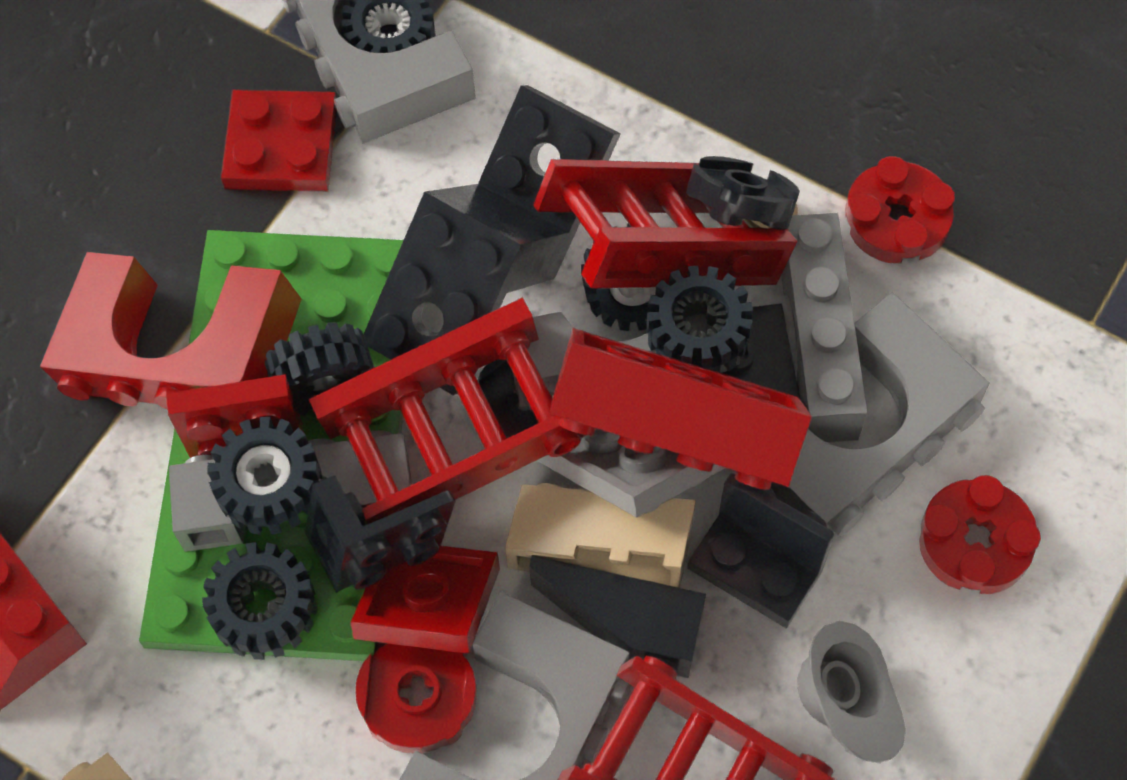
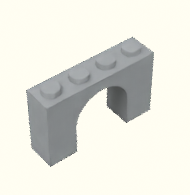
M282 0L287 12L290 13L296 10L301 19L295 23L304 47L307 51L315 48L320 57L315 60V65L324 87L328 89L334 86L339 95L338 98L334 99V103L344 127L348 128L354 125L363 144L476 99L473 69L452 30L396 52L372 53L352 46L340 35L342 30L341 20H343L342 10L344 5L350 6L349 0Z
M893 292L854 324L860 363L893 396L900 412L901 428L887 441L865 449H845L831 445L818 438L808 429L789 487L772 482L770 487L777 499L792 508L802 507L818 514L827 523L828 529L835 532L839 537L846 534L862 518L864 512L861 508L875 496L880 501L889 497L904 481L903 471L915 461L921 466L928 463L945 445V441L942 438L954 427H957L961 432L966 430L985 410L981 401L990 382Z
M499 592L474 639L473 649L476 661L534 688L551 704L560 725L556 745L549 758L539 769L520 780H557L563 770L574 765L580 767L584 759L594 762L608 733V729L601 726L611 705L618 709L621 708L632 686L616 676L621 665L629 661V652L505 593ZM417 751L413 753L400 780H474Z

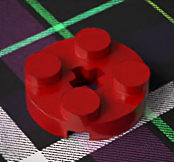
M888 156L881 159L877 166L864 171L854 181L846 201L845 218L847 217V222L851 227L850 235L854 243L869 256L887 263H902L903 258H914L920 256L919 260L933 255L947 239L954 218L953 203L955 196L952 188L930 170L914 163L905 162L899 157ZM889 205H904L913 217L910 218L902 215L898 220L892 219L889 216L891 211Z
M981 475L973 480H960L951 483L941 489L931 499L920 525L921 536L919 543L920 552L926 565L940 581L958 590L961 587H965L970 590H981L979 594H994L1011 587L1025 574L1032 563L1041 536L1036 526L1035 518L1022 498L1011 489L1003 486L997 478ZM975 524L978 527H985L991 533L988 537L991 546L985 548L980 542L970 545L965 540L970 531L968 525Z
M388 643L380 647L373 656L370 653L362 663L356 680L355 694L357 707L371 735L391 749L413 754L415 751L419 753L435 751L442 746H450L458 741L462 736L463 729L473 716L477 701V686L473 668L463 653ZM413 678H424L425 687L433 690L431 698L423 699L421 705L411 706L408 698L400 696L401 688L411 687Z

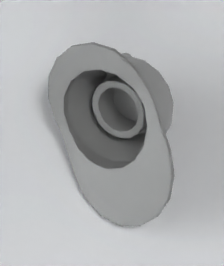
M838 621L825 625L814 636L809 650V657L802 663L797 678L798 693L802 705L811 717L830 729L833 737L847 752L868 762L882 763L893 759L903 747L906 729L903 714L891 684L881 649L870 634L856 624Z

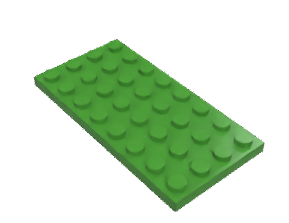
M208 230L189 344L208 325L231 266L282 271L302 299L290 334L295 331H299L301 335L309 333L308 327L318 325L319 330L326 328L327 323H337L339 328L345 323L351 324L354 330L359 328L364 334L403 240ZM368 347L374 367L390 361L389 358ZM393 409L372 419L369 428L371 431L382 430L392 434L402 433L403 415L401 411ZM309 410L305 416L300 415L303 431L308 441L313 439H330L317 416L314 415L313 410ZM174 428L139 642L143 648L235 654L231 646L226 647L220 641L206 618L208 615L203 608L202 598L208 597L203 586L206 578L214 580L216 577L211 568L218 560L224 566L230 562L226 554L227 552L236 548L239 555L246 554V544L256 542L260 550H265L266 543L277 544L280 553H283L285 549L292 552L298 563L302 562L306 568L316 593L314 598L317 602V614H311L313 627L309 633L304 630L301 631L299 635L302 643L295 649L291 643L284 645L282 648L285 654L282 657L365 661L370 653L373 656L378 649V642L354 639L350 623L365 588L356 590L352 585L337 593L335 592L305 534L308 516L305 512L301 511L298 514L301 523L294 528H291L288 521L280 523L282 533L271 535L268 526H262V532L259 535L251 533L248 528L243 544L187 552L183 550L173 533L169 466L185 464L190 457ZM339 435L330 440L341 442L348 441L349 439L347 436ZM268 589L255 591L254 601L245 604V609L250 614L251 612L255 613V615H258V613L265 614V611L268 610V603L277 598L276 593ZM272 651L265 652V656H274Z

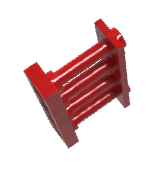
M551 159L533 205L538 212H573L593 239V246L581 273L591 289L656 287L661 280L669 285L670 273L679 269L682 277L687 278L688 266L697 265L699 267V276H707L709 266L718 268L717 279L722 281L727 273L736 278L735 286L777 285L798 242L788 229L750 228L744 219L739 226L718 222L722 228H706L695 213H710L711 206L690 197L686 193L694 163ZM602 213H621L631 227H612ZM649 213H667L677 227H659Z
M523 297L309 399L319 422L330 439L339 435L348 437L377 502L363 508L367 525L447 490H450L456 500L547 455L550 457L565 455L574 450L581 443L582 438L588 436L561 427L559 425L561 417L550 414L553 398L528 351L530 344L539 340L533 316ZM497 359L507 360L539 422L509 438H506L475 376L479 368ZM445 384L454 385L485 447V450L454 465L422 402L426 393ZM393 409L401 411L431 473V476L400 491L369 428L372 419Z
M635 656L622 664L617 672V677L635 688L593 764L586 763L583 769L574 765L563 770L557 779L616 780L614 777L652 707L658 701L685 718L687 722L655 780H684L708 734H711L739 752L726 780H754L761 766L783 780H836L832 778L834 771L828 764L808 754L795 755L675 680L677 672L668 664L651 656H645L644 659Z

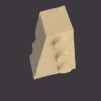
M541 483L537 486L522 484L505 546L507 568L530 573L529 565L531 557L534 555L680 588L691 540L696 500L671 498L660 504L654 511L642 514L636 518L589 490L568 489L550 483Z

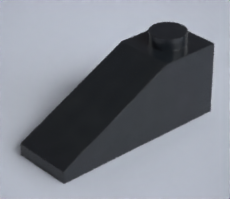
M532 555L529 565L531 586L591 634L628 651L629 660L635 656L644 659L645 656H651L672 667L677 672V676L689 678L704 610L705 593Z

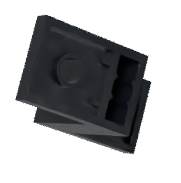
M521 85L478 184L425 191L363 334L368 347L392 360L499 309L506 293L555 279L580 225V221L573 212H538L533 206L545 176V172L538 164V152L544 144L549 143L558 150L560 159L609 161L621 133L529 85ZM428 302L435 304L443 314V326L438 333L428 330L422 321V311ZM445 384L439 387L453 396L458 394L454 385Z

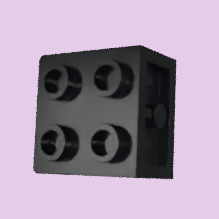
M730 473L724 482L719 515L690 557L687 569L787 629L822 574L835 534L828 529L827 523L815 512L802 507L794 509L777 499L771 488L770 490H764L746 485L735 479L736 474Z
M334 475L312 485L305 534L335 592L337 593L352 585L356 590H360L380 581L387 574L386 570L404 562H407L409 566H415L436 555L440 550L439 546L442 544L456 501L450 490H447L364 526L366 520L359 500L353 492L345 494Z

